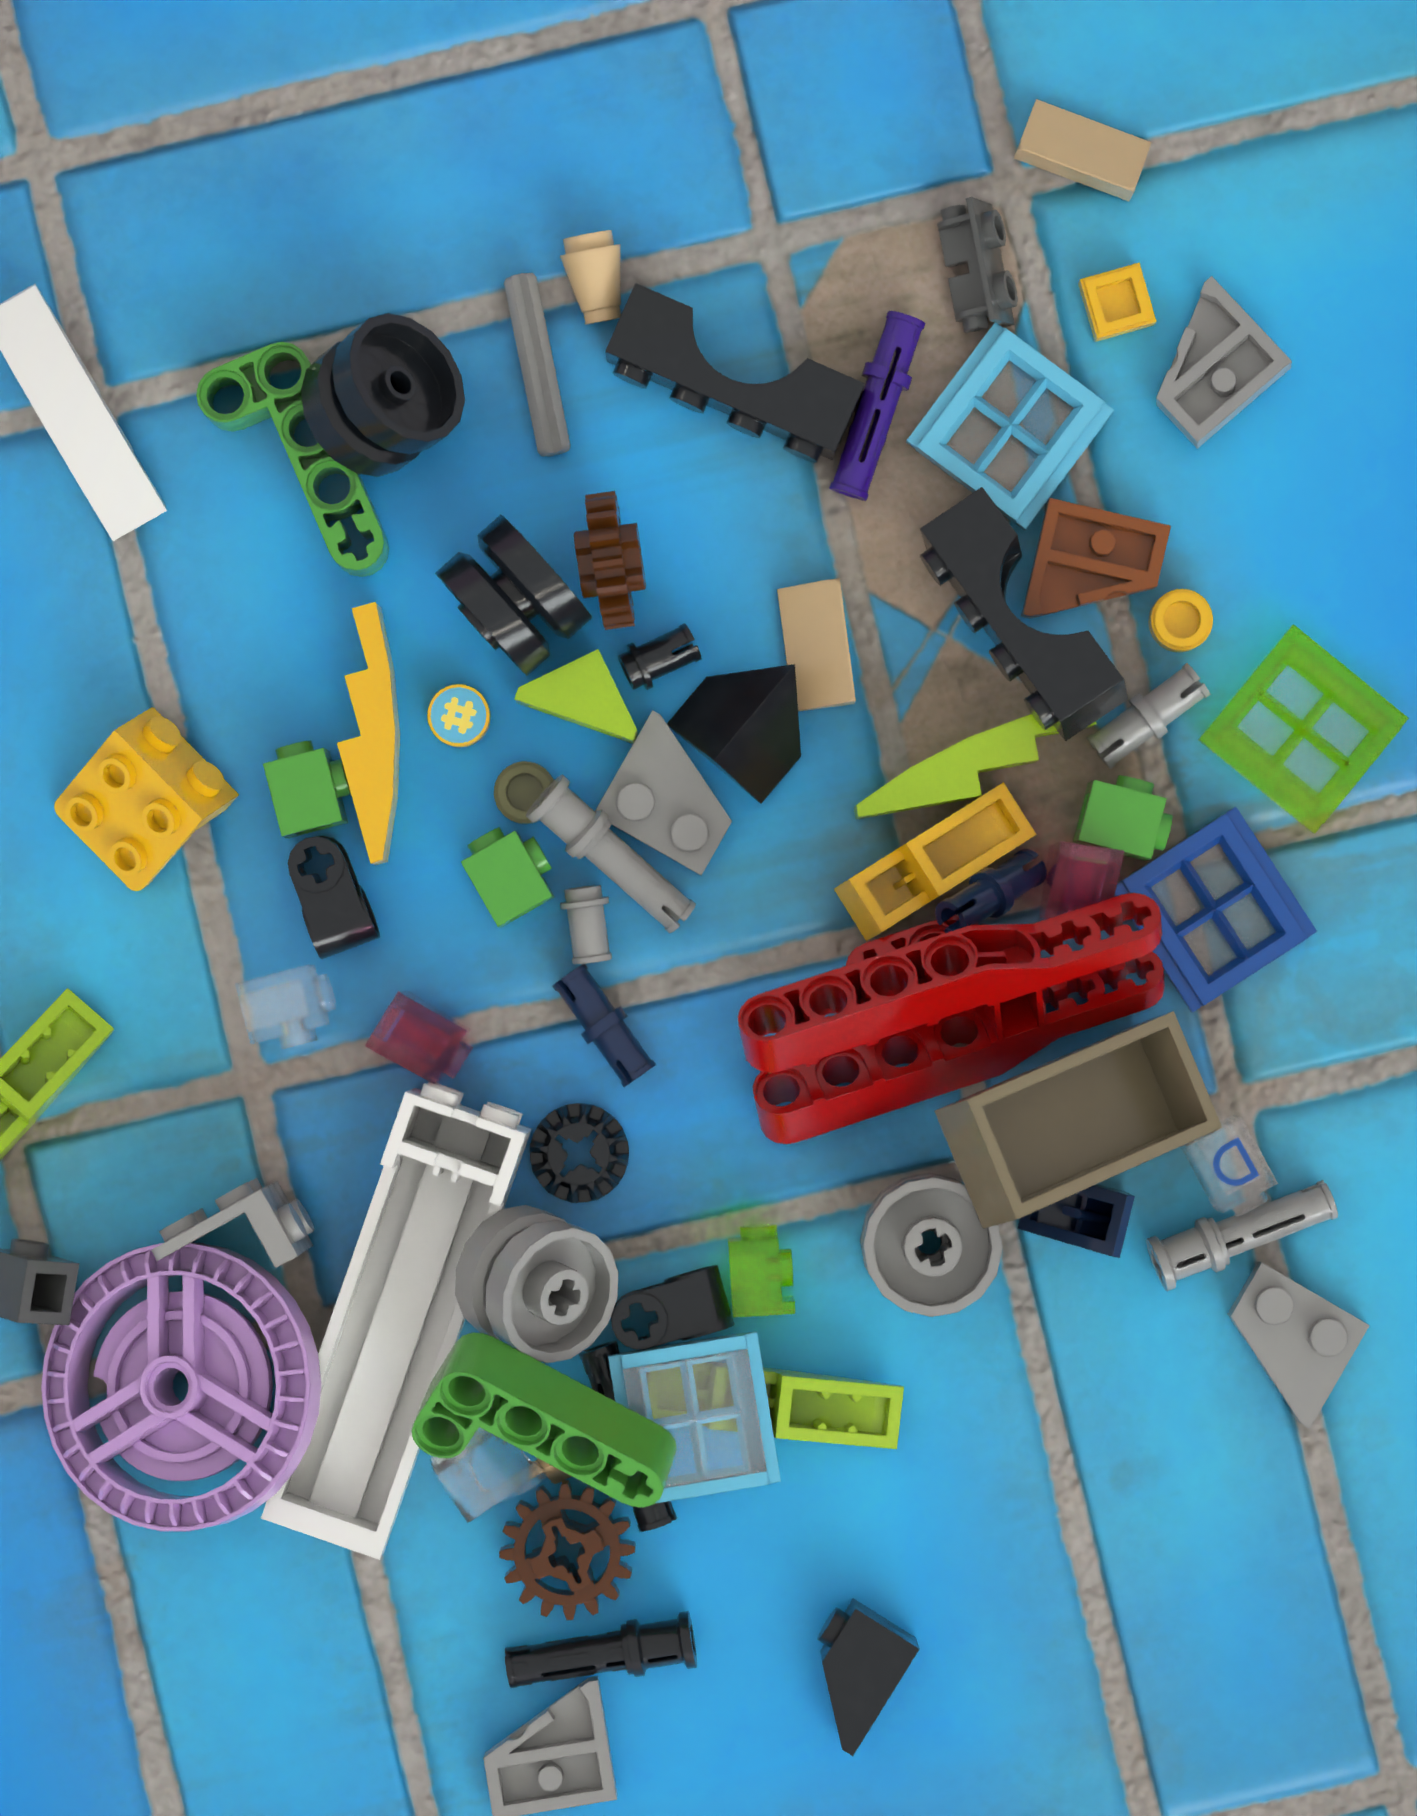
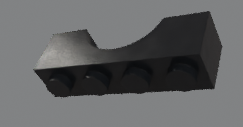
M635 283L605 351L607 362L616 365L613 374L618 378L641 388H647L649 381L673 390L669 398L675 403L698 413H704L706 406L729 415L726 423L730 427L755 438H760L763 430L786 440L783 449L813 463L818 462L820 455L833 461L865 383L808 358L787 376L769 383L748 384L729 379L716 371L701 354L693 332V308Z
M983 487L920 528L926 551L920 554V558L926 569L938 585L941 586L949 581L961 597L954 602L959 614L973 633L983 628L996 645L989 650L992 659L1009 682L1019 677L1031 695L1026 697L1024 701L1044 730L1054 725L1062 738L1067 741L1128 700L1124 678L1089 631L1068 635L1043 633L1021 622L1009 609L1005 602L1006 588L1011 573L1022 558V552L1017 533Z

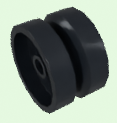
M389 313L368 318L351 331L343 341L337 342L321 354L306 370L301 388L304 417L315 440L334 461L357 474L375 477L400 470L414 460L421 451L431 448L448 436L460 422L465 403L461 373L445 345L431 330L415 320Z
M500 515L477 535L479 548L497 569L492 576H489L470 555L460 552L452 557L435 574L461 603L457 608L495 651L500 647L514 664L528 676L550 656L548 642L530 622L536 615L557 636L567 639L572 637L590 621L592 616L534 547L505 517Z

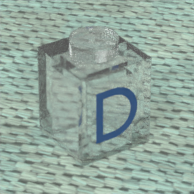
M1232 1115L1220 1122L1223 1128L1180 1147L1214 1210L1224 1213L1232 1209L1235 1216H1240L1265 1203L1268 1197L1264 1191L1278 1184L1243 1118Z

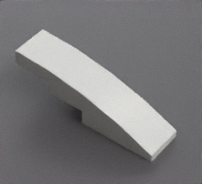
M36 284L0 303V351L112 541L119 539L166 512V505L135 456L131 444L103 400L99 388Z

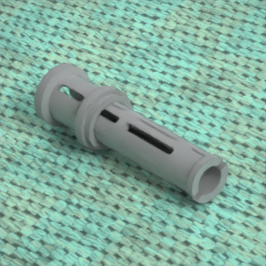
M563 774L557 777L531 805L526 813V817L533 823L540 820L567 844L565 851L572 858L576 856L578 859H581L585 856L661 923L669 934L680 927L677 921L679 919L685 921L694 910L696 903L683 895L609 829L612 822L609 820L608 814L602 809L595 812L568 788L570 781Z
M1321 1180L1315 1185L1263 1203L1260 1206L1215 1222L1213 1218L1207 1219L1202 1217L1195 1220L1194 1228L1162 1240L1152 1236L1146 1239V1245L1153 1267L1163 1288L1166 1291H1170L1176 1288L1178 1280L1210 1268L1216 1273L1225 1270L1226 1265L1230 1264V1257L1271 1241L1279 1240L1326 1220L1338 1218V1211L1329 1187Z

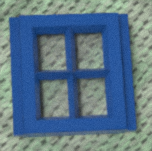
M1233 807L1110 887L1115 896L1128 893L1144 894L1152 898L1159 906L1162 921V937L1160 944L1152 952L1157 954L1162 961L1164 972L1192 1013L1317 932L1237 807ZM1130 919L1138 931L1143 929V926H1138L1133 919Z

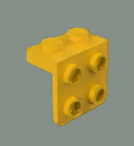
M151 707L111 733L55 801L54 809L58 817L129 889L140 891L152 882L197 829L224 812L239 794L225 781L221 771L213 764L207 762L181 736L179 729L174 723L164 718L154 707Z

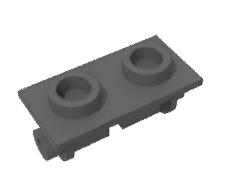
M973 197L966 198L969 213H966L965 205H955L942 209L943 221L938 222L937 227L945 266L950 268L968 263L969 273L948 278L956 322H962L965 333L987 329V317H989V321L1006 326L1015 325L1012 308L1017 306L1018 296L1011 273L1008 270L1004 271L1000 247L1005 246L1006 233L999 212L996 209H992V204Z

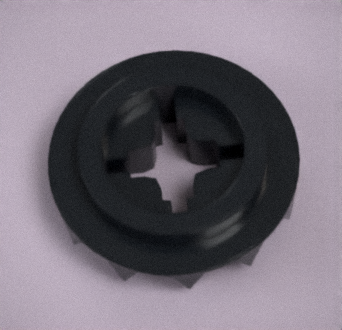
M575 1103L555 1109L539 1123L530 1143L532 1171L540 1184L548 1193L571 1203L594 1201L608 1194L621 1181L629 1160L628 1141L619 1122L607 1111L590 1104ZM593 1130L596 1131L598 1135L592 1141L594 1145L590 1150V1154L596 1159L595 1163L602 1170L598 1172L593 1167L588 1168L580 1164L574 1170L570 1169L566 1176H564L561 1171L566 1166L564 1162L568 1157V1153L562 1147L563 1143L557 1140L556 1137L560 1135L565 1140L569 1138L573 1142L578 1143L584 1136L588 1138Z

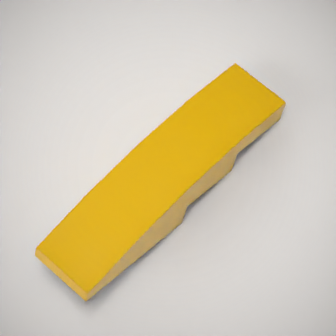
M376 602L351 608L368 669L344 675L361 736L337 742L370 864L379 865L388 862L398 802L400 727L395 671L381 607Z

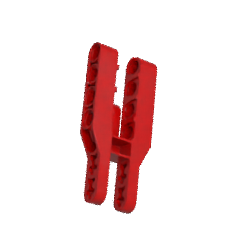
M1128 893L1033 924L969 925L945 933L944 930L948 926L959 920L958 916L955 915L940 926L937 920H933L866 942L856 947L849 954L846 966L758 994L748 999L740 1008L738 1024L746 1061L752 1067L761 1071L755 1078L753 1094L762 1132L775 1143H797L1000 1076L1058 1038L1146 1010L1156 1005L1162 998L1165 989L1162 961L1157 954L1152 952L1160 944L1162 937V921L1159 906L1152 898L1144 894ZM1133 919L1138 926H1143V929L1132 931L1131 927L1128 924L1123 925V922ZM1104 930L1112 937L1101 940L1100 931ZM1074 938L1078 945H1083V948L1072 951L1068 944H1063V941ZM1045 950L1051 957L1041 958V951ZM1137 973L1140 979H1146V983L1136 985L1132 979H1126V975ZM1109 984L1113 990H1117L1105 994L1104 985ZM1078 992L1083 999H1087V1002L1077 1005L1073 998H1068V994ZM1050 1003L1055 1009H1059L1047 1013L1046 1004ZM837 1013L836 1015H833V1016H825V1015H827V1014ZM777 1033L772 1036H764L766 1034ZM956 1043L969 1044L965 1047H952ZM902 1063H908V1064H909V1065L903 1066V1067H896V1065L902 1064ZM846 1082L851 1083V1084H849V1085H847V1086H841V1087L836 1086V1085H838V1084H840V1083H846ZM783 1102H792L785 1106H776Z

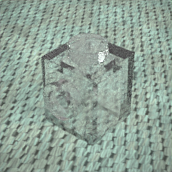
M304 965L235 984L250 1044L279 1038L281 1049H287L317 1041L315 1028L330 1025L327 1012L336 1010L335 997L327 974L317 976L315 965Z

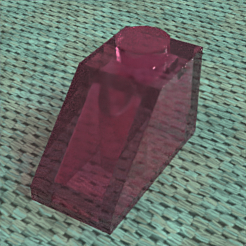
M1062 841L1050 845L1046 864L1047 878L1043 885L1039 919L1045 920L1113 898L1122 867L1124 851Z
M410 991L397 992L365 1044L372 1051L433 1084L438 1083L444 1073L454 1079L474 1048L464 1042L471 1031L470 1028Z

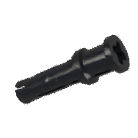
M689 1611L679 1612L678 1618L674 1620L642 1625L639 1624L637 1619L627 1620L626 1624L621 1625V1630L605 1634L574 1637L528 1646L505 1647V1665L510 1688L609 1671L627 1670L628 1675L634 1674L635 1677L644 1676L646 1669L681 1663H684L687 1669L697 1667L696 1645Z

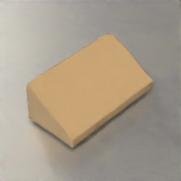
M1036 99L1014 159L1129 202L1134 194L1152 142Z
M840 578L777 589L787 665L795 664L798 712L855 704L856 698Z

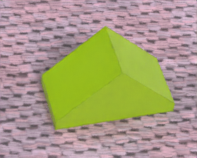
M599 649L518 687L514 698L517 704L631 744L635 742L638 734L637 728Z

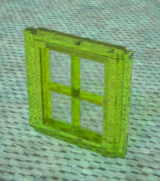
M1293 624L1211 722L1198 741L1312 834H1315L1409 718Z

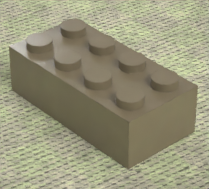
M1174 1011L1138 1023L934 1111L983 1229L1017 1220L1223 1128Z

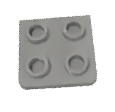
M255 1178L214 1200L220 1210L215 1215L208 1218L203 1208L160 1230L159 1232L165 1242L151 1251L156 1260L159 1261L245 1213L274 1267L277 1268L313 1246L308 1234L314 1232L315 1228L302 1203L297 1198L289 1202L278 1181L262 1188L258 1179Z

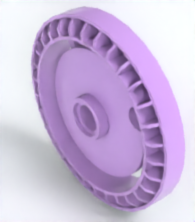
M159 1243L132 1250L106 1263L86 1279L75 1292L70 1325L54 1326L45 1353L41 1385L43 1412L52 1446L65 1471L81 1491L107 1513L135 1526L157 1531H194L226 1524L254 1511L275 1495L295 1472L311 1442L319 1415L321 1393L319 1357L310 1326L295 1299L275 1276L254 1260L228 1248L204 1243H189L157 1261L151 1250L163 1244ZM182 1275V1291L169 1292V1278ZM204 1280L224 1289L241 1302L254 1317L263 1332L274 1362L276 1392L273 1413L270 1412L273 1388L272 1371L261 1337L248 1319L236 1308L217 1297L204 1294ZM147 1286V1299L128 1310L115 1323L100 1348L95 1364L94 1377L104 1380L107 1384V1398L90 1408L88 1377L90 1361L96 1341L106 1322L117 1308L138 1290ZM179 1371L186 1376L188 1381V1393L183 1401L176 1397L173 1390V1380ZM100 1423L105 1436L109 1440L105 1444H103L96 1431L95 1425ZM262 1429H264L267 1433L261 1445L257 1448L253 1445L261 1434ZM120 1455L136 1469L153 1477L169 1481H192L207 1478L226 1470L240 1459L247 1464L224 1485L203 1495L177 1496L157 1491L138 1482L124 1471L113 1458Z

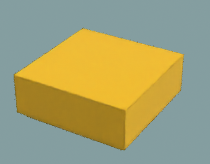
M1140 262L1079 280L1078 286L1095 342L1154 326L1157 322Z

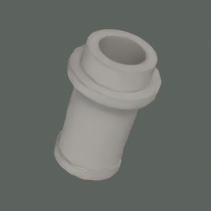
M601 885L565 889L566 901L560 903V908L562 910L567 909L573 951L572 963L587 964L611 960L612 954L609 951L604 904L609 903V896H602Z

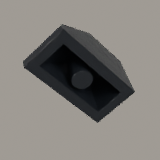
M852 1599L845 1612L837 1607L832 1611L817 1640L824 1644L820 1653L842 1750L852 1756L857 1751L919 1651L916 1637L855 1599Z

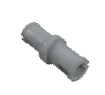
M1186 663L1182 666L1181 670L1143 697L1138 693L1129 700L1130 708L1095 734L1089 735L1087 740L1098 751L1097 754L1107 767L1111 769L1118 761L1153 735L1160 739L1168 733L1165 726L1211 694L1205 684H1201L1198 681L1200 677L1193 668Z

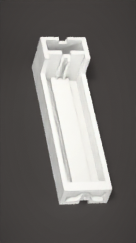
M431 1081L428 1084L424 1083L422 1090L414 1088L406 1091L380 1163L384 1167L318 1353L321 1393L319 1415L311 1442L295 1472L280 1490L267 1500L261 1519L380 1560L386 1549L420 1448L413 1440L411 1432L413 1423L431 1381L459 1339L465 1322L455 1296L457 1264L465 1243L478 1226L489 1217L504 1209L532 1128L520 1125L523 1114L492 1102L484 1104L481 1111L463 1106L461 1104L463 1092Z

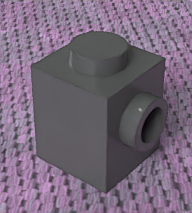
M12 1239L10 1249L0 1248V1317L17 1323L70 1325L79 1263L48 1255L49 1244L26 1239Z

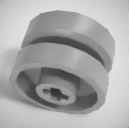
M933 1173L903 1177L882 1190L865 1213L860 1235L864 1266L881 1294L904 1311L929 1317L957 1313L980 1299L997 1276L1003 1249L999 1226L982 1228L965 1185L955 1178ZM934 1231L937 1237L940 1236L941 1244L935 1253L925 1254L918 1249L923 1244V1237L921 1235L923 1232Z
M522 1205L502 1209L478 1226L465 1243L456 1267L455 1296L463 1317L480 1333L493 1336L538 1361L553 1363L571 1359L591 1346L608 1325L618 1298V1270L611 1250L595 1234L579 1226L569 1224L564 1219L545 1210Z

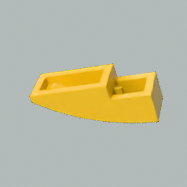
M1003 782L834 888V891L865 940L868 941L1037 834Z

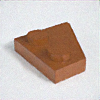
M1049 498L1021 617L1031 619L1155 589L1158 585L1171 526Z

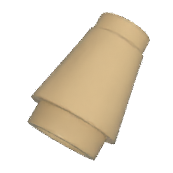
M612 230L563 239L565 254L561 255L560 259L581 313L584 315L585 325L619 319L621 317L620 244L614 245Z

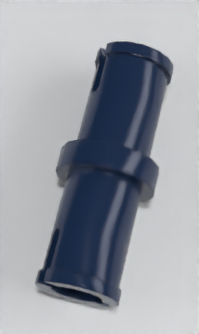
M1022 849L995 869L984 868L972 875L967 887L937 904L935 916L939 926L953 916L958 915L959 920L944 930L947 933L969 925H977L988 917L998 918L1012 909L1015 899L1030 889L1044 883L1047 878L1045 863L1042 860L1031 869L1024 871L1023 867L1039 855L1030 849Z
M582 964L564 976L562 980L556 982L552 987L555 991L559 992L585 1029L581 1036L586 1043H595L621 1080L622 1086L626 1087L653 1068L656 1063L649 1058L623 1021L628 1016L620 1006L617 1009L613 1007L587 970L586 964Z

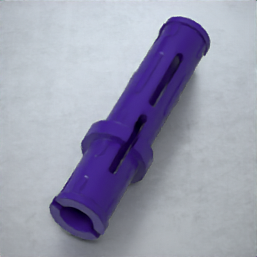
M889 311L887 313V320L873 362L865 363L862 376L867 378L848 432L834 480L829 487L834 492L862 501H867L869 495L867 493L885 445L902 390H909L912 377L908 375V371L921 331L925 327V322L896 311ZM894 351H895V357H894V360H893V363H892V366H891V369H890L889 366H890V363H891V360H892V357H893V354H894ZM883 385H884L885 387H884V390H883V393H882V396H881V399H880V394H881V391H882V388H883ZM874 413H875V417H874V420H873V423H872V426H871V429H870V432H869V435H868V438H867V441H866V444H865V447H864V450H863L861 459H860V461H859V457H860V454H861V451H862V448H863V445H864V442H865V439H866V436H867V433H868V430H869V427H870V424H871L873 415H874Z

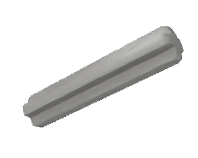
M534 273L516 274L505 279L504 287L536 446L541 456L560 455L569 451L571 445L538 281Z

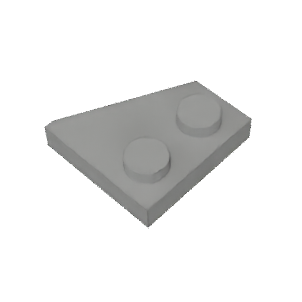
M1211 276L1204 282L1192 318L1178 344L1174 361L1170 370L1167 371L1157 394L1156 405L1198 449L1289 371L1292 361Z
M652 710L595 812L602 809L609 815L612 826L702 876L730 827L732 820L662 716Z
M1260 1261L1255 1265L1228 1312L1231 1321L1256 1355L1258 1362L1269 1379L1273 1381L1296 1420L1310 1429L1370 1325Z
M598 1676L589 1677L485 1752L483 1759L493 1816H521L617 1800L618 1794Z

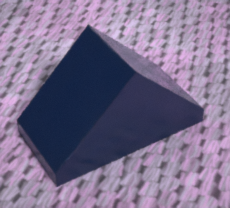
M1095 1184L1021 1217L1017 1229L1120 1258L1135 1196L1122 1190Z

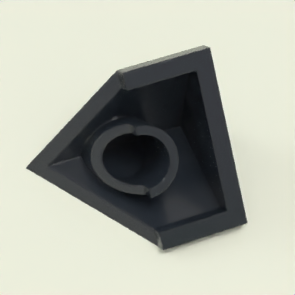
M795 664L708 676L667 723L674 732L760 804L763 803L801 757Z

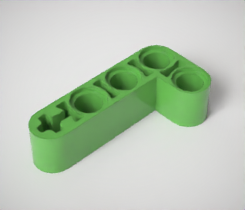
M273 343L206 373L198 384L196 397L198 406L215 426L222 430L234 432L246 429L272 417L329 553L335 562L350 575L359 577L373 575L382 569L388 559V540L360 474L334 461L319 443L314 446L305 447L295 442V428L299 422L305 419L301 388L306 370L311 366L304 352L291 343ZM288 360L300 364L301 376L294 386L288 389H277L271 386V371L277 364ZM227 385L241 387L244 397L239 409L228 414L218 413L214 410V396L219 389ZM332 474H342L350 480L351 486L347 497L336 504H328L321 501L318 491L323 479ZM363 507V514H355ZM352 516L355 526L365 539L374 538V541L366 546L368 556L365 559L358 560L352 552L344 554L343 550L351 546V539L346 527L340 520ZM330 521H337L332 527H330Z
M469 1333L456 1341L431 1381L411 1430L413 1440L425 1453L437 1458H452L465 1450L477 1429L481 1428L632 1507H647L654 1505L661 1499L677 1451L675 1439L661 1425L531 1356L520 1352L499 1339L484 1333Z

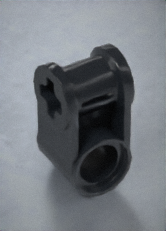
M327 836L305 838L297 843L289 855V875L302 906V914L308 933L319 957L324 959L380 938L372 908L362 886L359 885L348 853L343 845L334 838ZM315 846L320 855L331 853L334 858V865L326 869L328 879L322 882L318 873L307 875L304 870V863L312 859L310 849Z
M718 1265L679 1274L665 1279L663 1283L631 1291L620 1297L611 1315L612 1329L617 1339L625 1346L636 1350L648 1349L679 1339L688 1340L734 1326ZM634 1303H641L645 1312L656 1311L657 1320L648 1323L649 1334L637 1337L634 1328L623 1329L621 1325V1320L630 1316L629 1306Z

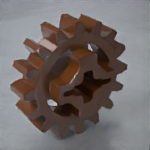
M615 491L585 495L588 530L573 533L583 598L599 597L600 613L605 630L635 626L631 591L645 590L646 588L637 523L621 525L620 510Z
M563 1480L559 1495L554 1497L542 1485L536 1490L538 1505L533 1507L523 1500L517 1503L515 1509L523 1519L522 1523L506 1521L502 1532L515 1539V1544L505 1545L499 1551V1558L515 1561V1566L506 1572L505 1581L506 1583H516L522 1580L525 1586L519 1601L525 1604L535 1596L543 1600L541 1604L542 1616L547 1617L554 1605H562L566 1620H573L576 1605L583 1603L592 1615H595L599 1612L598 1595L603 1593L614 1601L619 1597L620 1590L613 1581L614 1577L630 1579L632 1567L620 1560V1556H628L635 1553L636 1543L634 1541L620 1538V1534L630 1527L629 1517H619L613 1520L610 1514L616 1505V1499L609 1497L599 1505L593 1501L594 1488L589 1485L584 1488L581 1496L572 1495V1487L569 1480ZM565 1509L583 1512L596 1521L585 1525L568 1518ZM540 1520L546 1535L542 1546L533 1549L532 1553L526 1555L527 1536L535 1523ZM558 1530L561 1536H565L570 1544L581 1542L583 1545L578 1552L577 1569L574 1563H570L565 1555L557 1558L553 1555L559 1542ZM609 1545L610 1558L603 1573L595 1580L590 1566L592 1557ZM548 1575L561 1579L568 1583L570 1590L551 1587L540 1579Z

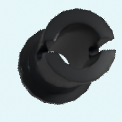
M685 623L680 625L679 628L638 647L632 642L626 646L627 652L618 656L622 670L633 690L643 685L647 690L653 688V680L702 659L698 646H693L692 643L672 652V650L695 640Z

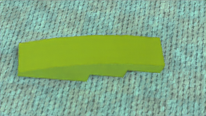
M1030 714L970 736L908 768L859 802L854 807L855 819L979 798L982 794L978 773L1035 763L1039 760L1035 738L1059 734L1054 725L1044 730L1034 716ZM1096 721L1088 727H1086L1085 729H1089L1096 725Z
M68 988L0 1058V1161L59 1096L114 1031L111 1025Z
M712 1361L693 1364L699 1411L734 1406L727 1363ZM680 1367L646 1372L653 1419L686 1414L687 1409ZM763 1367L774 1438L897 1449L904 1392L903 1386ZM736 1418L702 1424L708 1429L738 1432Z

